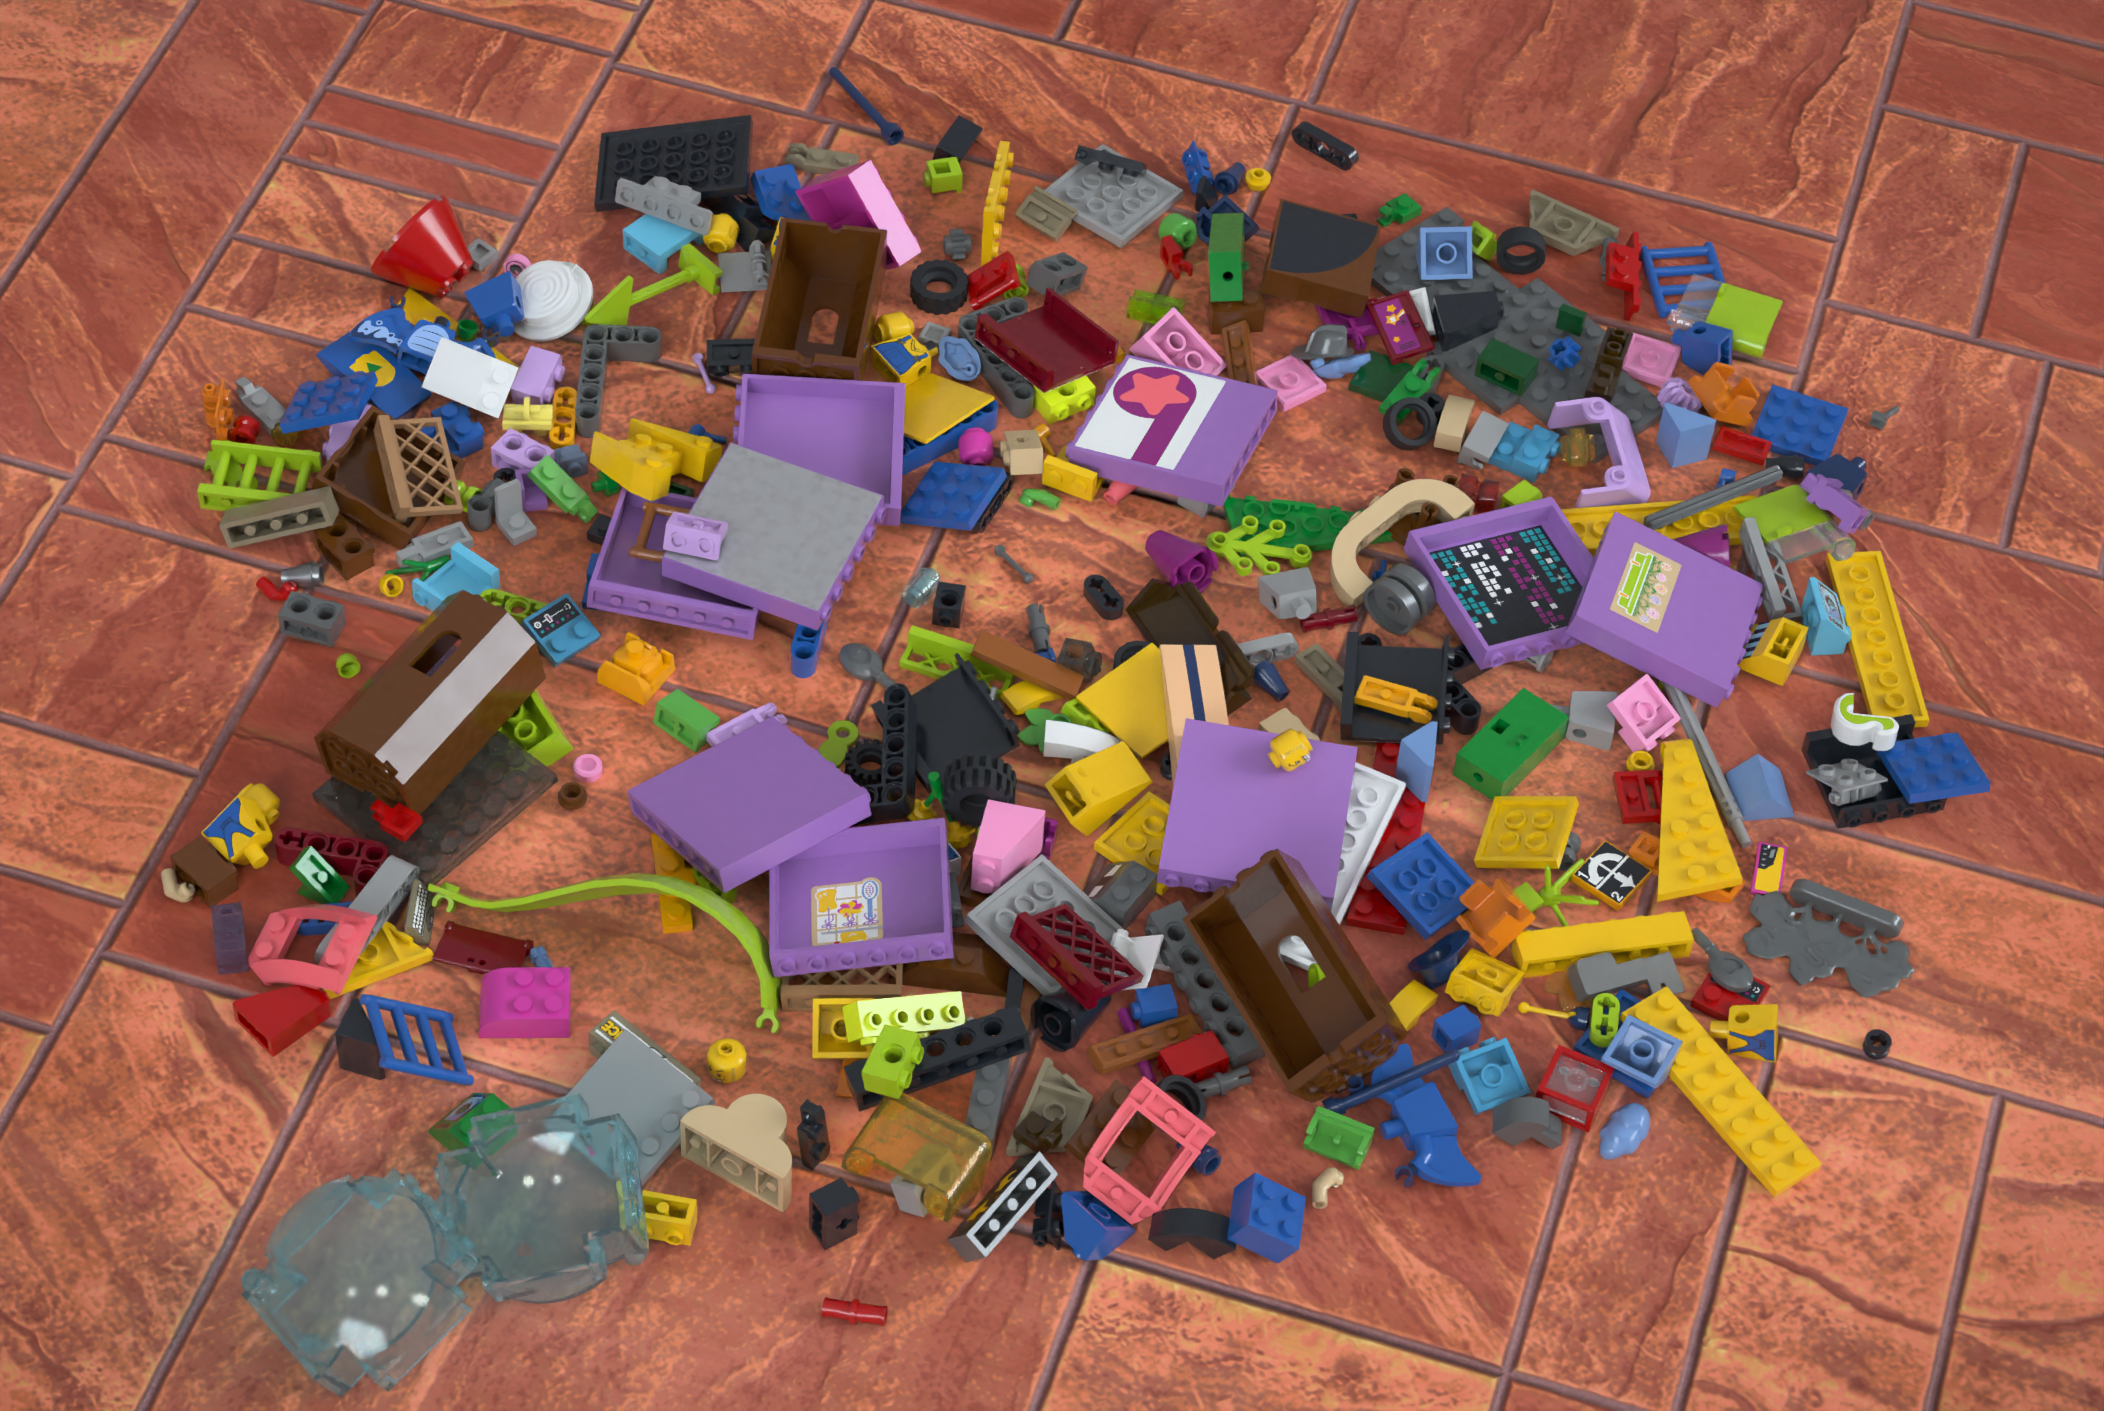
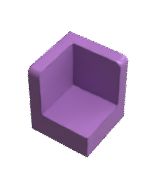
M533 468L515 470V479L517 478L521 482L523 512L548 509L546 494L527 476Z

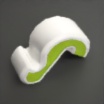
M1845 693L1837 698L1830 725L1833 735L1840 742L1854 746L1872 742V748L1876 751L1892 749L1895 745L1899 729L1895 719L1892 717L1853 713L1854 693Z

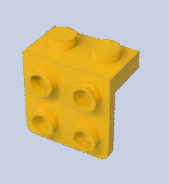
M1067 446L1062 447L1057 457L1047 455L1043 462L1042 484L1092 502L1106 478L1098 477L1097 472L1069 463V458L1065 455Z

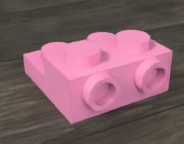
M1648 674L1641 677L1606 705L1623 727L1618 733L1632 752L1641 750L1649 752L1658 745L1655 739L1660 737L1663 740L1675 731L1673 725L1681 719Z

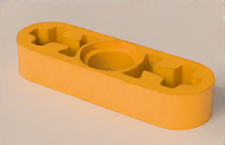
M561 387L554 393L552 430L549 432L552 450L574 445L577 391L572 387ZM564 399H568V407L563 406ZM560 417H569L571 419L567 423L557 421ZM560 433H565L564 441H560Z

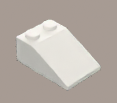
M441 337L422 388L499 418L518 367Z

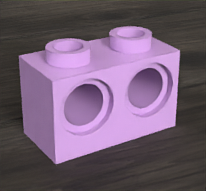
M512 428L491 447L492 466L498 470L501 468H511L513 470L534 468L547 454L555 461V451L549 446L542 445L529 438L526 434L519 433Z

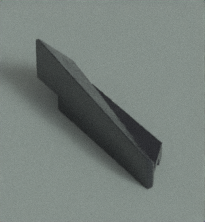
M749 193L701 199L714 215L727 214L737 222L739 233L736 241L745 252H749V247L753 241L759 240L765 244L774 237L776 228L762 219L764 215L761 212L759 203Z

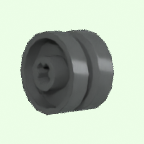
M1403 563L1393 564L1364 592L1365 606L1372 619L1380 627L1395 635L1407 634L1435 608L1436 599L1428 580L1419 571Z

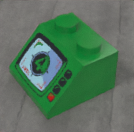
M472 1093L428 1130V1133L472 1169L516 1132L515 1112L494 1093Z

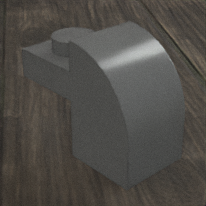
M1518 1097L1493 1108L1492 1134L1512 1146L1530 1137L1551 1149L1561 1145V1119L1549 1113L1548 1101L1535 1097Z

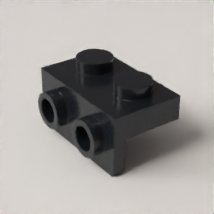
M755 339L707 340L708 374L713 373L717 377L728 376L729 373H740V375L752 374V350Z

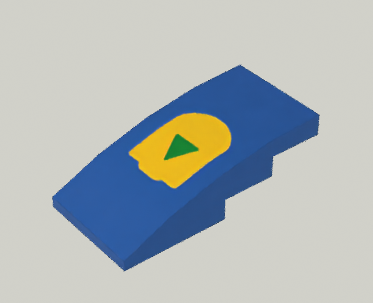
M350 332L316 354V357L333 376L342 378L358 371H364L365 373L375 371L378 382L367 404L375 406L396 420H399L430 399L432 395L429 390L422 388L423 383L407 367L397 364V357L388 349L375 344L352 341L349 338Z

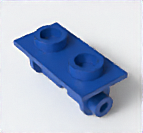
M1192 141L1189 148L1182 155V164L1184 165L1192 194H1195L1202 175L1207 177L1213 188L1215 186V179L1213 178L1212 171H1209L1210 165L1207 153L1202 149H1197L1196 142Z

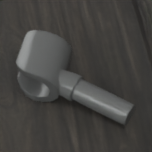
M1894 406L1884 413L1874 410L1869 425L1882 430L1887 420L1899 412V407Z

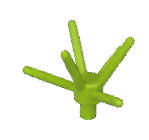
M1583 858L1572 865L1552 885L1551 868L1546 866L1545 887H1541V891L1537 893L1544 900L1543 904L1545 907L1551 906L1562 927L1569 925L1557 904L1571 903L1594 906L1599 904L1598 900L1585 899L1584 896L1561 894L1560 889L1584 863Z

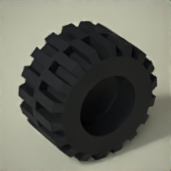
M973 754V756L964 755L961 759L956 758L952 761V764L946 767V772H944L942 807L945 808V813L951 815V819L954 821H960L962 825H972L979 828L988 799L1015 805L1017 783L1015 770H1012L1010 764L1003 763L1002 759L993 758L992 755L988 754L986 756L980 754Z

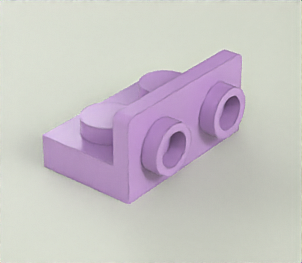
M673 512L666 523L663 549L718 560L721 543L727 534L728 522Z

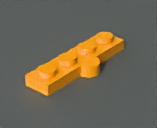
M652 833L651 844L655 875L672 876L698 885L693 875V870L685 868L684 858L659 836ZM658 894L663 934L693 931L690 902L677 896Z

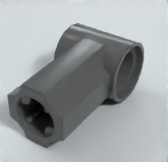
M498 478L490 480L479 495L472 496L468 500V526L472 530L486 531L492 526V518L496 514L494 489L505 483V481Z

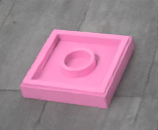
M1633 333L1623 371L1633 379L1661 387L1672 377L1681 355L1682 347Z
M1292 355L1256 371L1258 386L1278 390L1277 406L1283 412L1326 392L1327 385L1302 359L1295 358Z

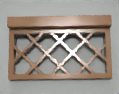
M378 415L373 431L394 520L404 523L408 517L462 513L463 506L441 417L390 420L389 415ZM423 427H435L437 434L432 439L421 432ZM404 428L411 435L407 440H404L396 434L395 429ZM415 437L428 444L422 451L410 444ZM431 447L442 453V458L439 461L426 454ZM404 449L417 456L412 463L401 457ZM421 459L433 467L428 474L416 467ZM437 470L448 478L444 485L432 477ZM410 472L423 479L418 486L407 481L406 476ZM426 483L439 490L434 497L421 490ZM444 493L453 499L454 505H444L437 499ZM417 495L428 502L425 507H413L412 499Z
M903 963L882 965V968L873 976L863 968L850 969L843 976L837 971L818 972L813 976L809 973L800 974L807 980L802 985H789V980L795 975L782 976L780 994L782 1012H813V999H884L902 997ZM888 972L896 979V984H881L878 980ZM829 973L837 981L832 985H822L818 980ZM859 973L867 981L862 985H852L848 980Z

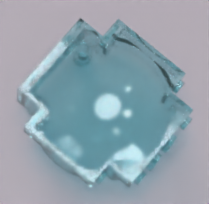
M580 1093L471 1117L472 1129L468 1130L470 1147L437 1154L438 1166L434 1167V1174L441 1194L437 1195V1205L440 1213L443 1214V1223L439 1225L441 1239L445 1242L446 1252L442 1253L444 1269L449 1271L457 1281L479 1276L482 1280L484 1291L488 1292L496 1302L513 1299L525 1303L543 1304L568 1300L586 1293L606 1280L608 1265L621 1259L628 1265H639L645 1260L647 1252H649L636 1137L619 1113L590 1120L588 1104Z
M393 1168L384 1178L362 1176L357 1180L347 1174L344 1178L330 1181L313 1189L299 1199L276 1225L265 1247L267 1253L264 1255L269 1259V1262L264 1270L251 1268L242 1276L241 1285L245 1291L241 1295L317 1383L340 1397L350 1390L366 1373L375 1384L389 1392L472 1310L464 1301L468 1298V1295L457 1284L481 1262L474 1253L477 1247L466 1235L460 1238L455 1232L458 1228L457 1224L446 1213L443 1214L438 1209L439 1204L427 1192L424 1193L419 1188L421 1184L408 1171L403 1175Z

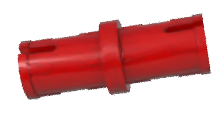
M825 1297L823 1301L822 1317L849 1320L850 1324L855 1325L857 1322L885 1326L887 1321L888 1306L861 1303L860 1299L845 1301Z

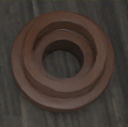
M576 782L564 784L558 792V802L565 809H579L587 801L586 790Z

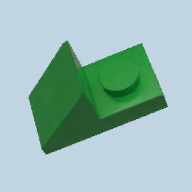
M312 846L305 847L289 867L292 873L303 883L297 890V893L317 903H338L350 888Z

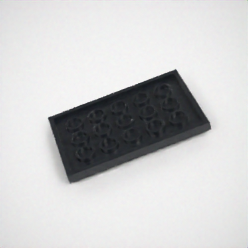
M737 116L601 133L594 200L596 212L630 208L615 202L617 181L620 178L645 185L655 176L664 177L670 182L691 187L692 190L700 192V200L748 194L753 134L752 116Z

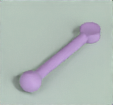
M696 353L693 355V363L698 364L706 384V392L713 394L716 391V387L714 384H711L703 365V355Z

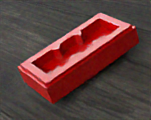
M1721 426L1712 450L1763 466L1772 442Z

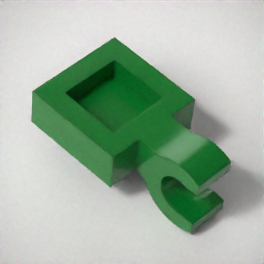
M1404 193L1386 202V205L1379 209L1378 212L1383 216L1378 218L1377 222L1382 227H1387L1396 220L1400 224H1404L1420 216L1422 207Z

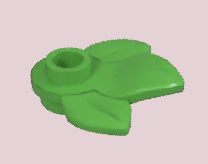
M1029 709L1025 711V715L1031 725L1018 734V739L1029 746L1039 745L1040 752L1044 753L1046 720L1072 723L1068 716L1053 714L1048 709Z

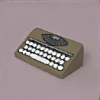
M414 879L411 885L405 933L413 938L415 944L428 946L431 940L436 907L432 906V900L435 895L428 891V888L418 879Z

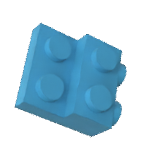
M1510 421L1507 430L1488 463L1535 483L1540 474L1544 475L1547 472L1551 457H1557L1562 443L1558 442L1560 434L1536 424L1532 430H1529Z
M1495 1037L1479 1043L1480 1048L1470 1051L1469 1047L1458 1050L1460 1053L1459 1060L1448 1065L1459 1091L1464 1090L1475 1116L1492 1110L1494 1107L1510 1099L1525 1097L1531 1093L1507 1038L1496 1041Z

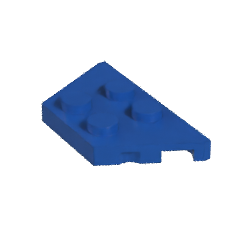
M792 164L753 172L750 180L763 215L779 221L780 217L812 221L795 192L801 188Z

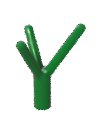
M444 555L428 562L404 559L402 563L411 567L388 570L385 574L399 575L423 571L424 573L419 580L424 582L431 572L440 569L450 558Z

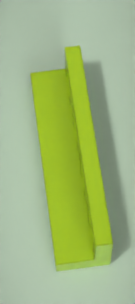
M912 625L908 632V646L899 661V667L940 679L958 668L955 654L958 653L964 662L969 660L977 672L978 681L983 679L989 689L992 688L988 684L990 681L998 680L1005 682L1001 690L997 689L996 699L1002 701L1001 693L1010 688L1016 678L1013 674L970 656L974 647L973 644ZM912 653L924 656L925 661L917 663L909 659ZM946 663L952 669L941 671L935 665Z

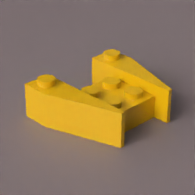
M632 418L630 419L626 440L618 441L597 431L594 432L590 463L629 492L652 502L669 494L671 476L682 473L700 482L708 480L721 459L723 446L714 443L709 437L697 436Z

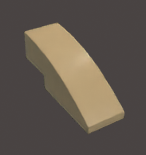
M1449 394L1436 430L1434 447L1460 453L1475 400Z

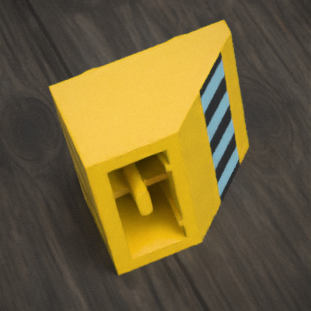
M1784 617L1754 624L1749 630L1752 631V635L1746 646H1743L1746 649V653L1737 666L1741 670L1784 686L1804 648L1809 627Z

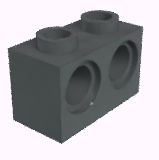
M1062 252L1035 261L1029 268V278L1026 285L1044 296L1046 288H1050L1062 296L1080 290L1088 267Z
M295 591L290 592L278 614L281 634L329 647L334 646L346 624L344 605Z

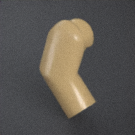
M172 868L164 869L161 872L164 894L180 903L192 900L195 893L194 886L191 883L186 886V882L181 885L178 884L175 870Z
M1330 1167L1325 1169L1313 1181L1312 1206L1314 1208L1324 1209L1327 1207V1190L1331 1186L1337 1188L1339 1185H1342L1344 1181L1342 1172Z

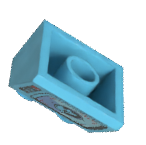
M1809 577L1801 606L1803 614L1801 621L1804 626L1809 627L1806 639L1811 656L1844 654L1846 644L1851 640L1850 627L1846 626L1844 621V606L1839 604L1835 592L1817 578Z

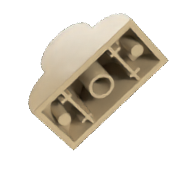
M748 1094L736 1099L727 1109L715 1105H704L690 1110L680 1120L681 1156L781 1212L787 1209L792 1198V1155L787 1146V1115L780 1102L768 1095Z

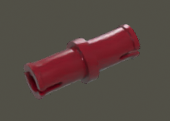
M1351 605L1333 610L1325 608L1323 612L1310 614L1305 619H1299L1302 632L1307 633L1323 628L1332 630L1334 626L1358 622L1356 607Z

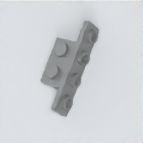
M656 176L645 185H640L624 178H620L617 181L616 203L705 236L710 232L712 211L697 206L700 203L701 193L692 190L691 187L678 185L670 182L667 178Z

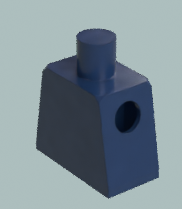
M1835 454L1806 472V476L1812 473L1815 476L1821 474L1825 478L1838 479L1844 484L1840 489L1849 490L1852 493V499L1856 501L1862 493L1866 482V463L1860 457H1854L1849 461L1842 455Z

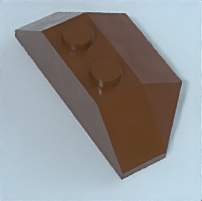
M953 932L954 958L903 963L902 985L1002 997H1006L1009 967L1000 955L976 934ZM889 974L888 984H896V979Z

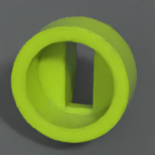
M343 653L336 660V668L341 677L352 678L359 673L361 666L353 654Z

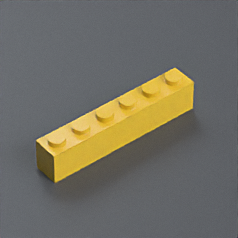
M1684 911L1665 912L1659 915H1639L1634 918L1609 919L1604 922L1580 923L1573 926H1554L1542 930H1524L1513 940L1511 953L1516 968L1525 972L1523 978L1568 973V968L1578 960L1609 952L1617 964L1639 958L1644 959L1669 951L1673 959L1689 957L1694 938Z

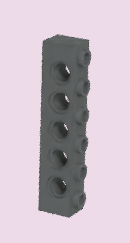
M1181 901L1149 913L1145 927L1146 936L1164 935L1159 952L1163 964L1169 966L1172 970L1178 988L1184 990L1189 998L1191 1009L1202 1018L1205 1031L1212 1030L1229 1056L1228 1062L1233 1070L1264 1057L1263 1049L1182 920L1188 913ZM1169 937H1176L1179 941L1172 940ZM1185 960L1192 961L1194 964H1188ZM1199 984H1205L1209 988L1201 987ZM1218 1007L1223 1009L1224 1011L1220 1012L1215 1010L1214 1008ZM1229 1031H1234L1239 1035H1232L1229 1033Z

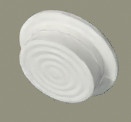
M553 260L540 261L524 269L516 277L521 287L524 318L513 324L514 332L524 339L542 342L557 339L577 327L587 315L593 301V285L587 273L577 264Z

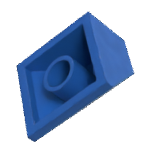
M1064 1191L1061 1195L1065 1241L1073 1247L1072 1252L1081 1260H1102L1136 1231L1124 1218L1089 1191Z

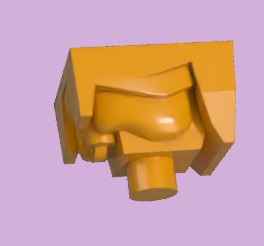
M628 632L625 643L614 652L610 662L606 660L598 669L597 682L644 706L675 671L674 656L664 649L658 652L655 646H651L649 643L640 640V637Z

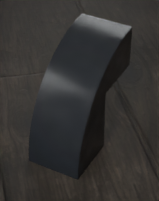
M1195 1208L1166 1209L1152 1215L1148 1240L1165 1251L1188 1242L1211 1258L1216 1259L1236 1250V1243L1227 1239L1230 1218L1224 1215Z

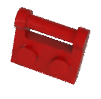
M1008 250L967 275L970 295L969 303L974 311L984 308L985 304L1008 290H1015L1021 286L1014 256Z
M1662 771L1614 772L1613 784L1623 824L1657 822L1661 825ZM1645 784L1652 787L1656 804L1655 809L1650 807Z

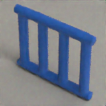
M1706 242L1704 246L1648 249L1647 246H1642L1641 261L1660 318L1664 319L1669 314L1710 312L1715 301L1666 304L1663 296L1717 293L1721 284L1726 282L1712 242ZM1706 256L1709 264L1654 267L1652 259ZM1712 274L1714 282L1664 286H1660L1658 281L1659 277Z
M362 994L360 996V1004L366 1006L381 1055L379 1060L381 1068L460 1085L471 1086L473 1084L474 1077L467 1072L452 1026L453 1013L375 995ZM379 1009L390 1011L405 1060L394 1058ZM404 1015L415 1017L429 1065L419 1063ZM428 1020L439 1022L454 1071L443 1068Z

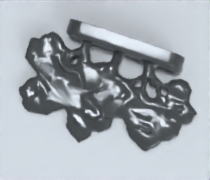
M1796 879L1790 889L1791 898L1796 903L1802 905L1801 907L1794 908L1789 905L1783 894L1778 891L1767 892L1765 895L1755 894L1749 910L1761 923V926L1754 927L1743 935V939L1747 944V951L1751 955L1769 960L1787 955L1790 959L1788 971L1801 986L1811 982L1814 977L1821 979L1829 977L1833 974L1834 968L1841 967L1844 968L1850 985L1862 997L1867 998L1878 995L1881 991L1897 988L1900 979L1910 978L1911 973L1915 972L1914 968L1908 963L1910 950L1905 943L1890 941L1883 944L1875 936V934L1887 938H1895L1901 933L1904 921L1900 916L1891 911L1806 879ZM1811 909L1834 918L1832 921H1816L1813 919ZM1796 913H1802L1799 920L1794 919ZM1841 921L1860 927L1864 929L1863 934L1856 937L1844 935L1838 928ZM1857 939H1862V944H1855ZM1867 939H1871L1870 944L1875 943L1876 954L1868 952L1866 948ZM1881 946L1887 948L1885 954L1881 952Z

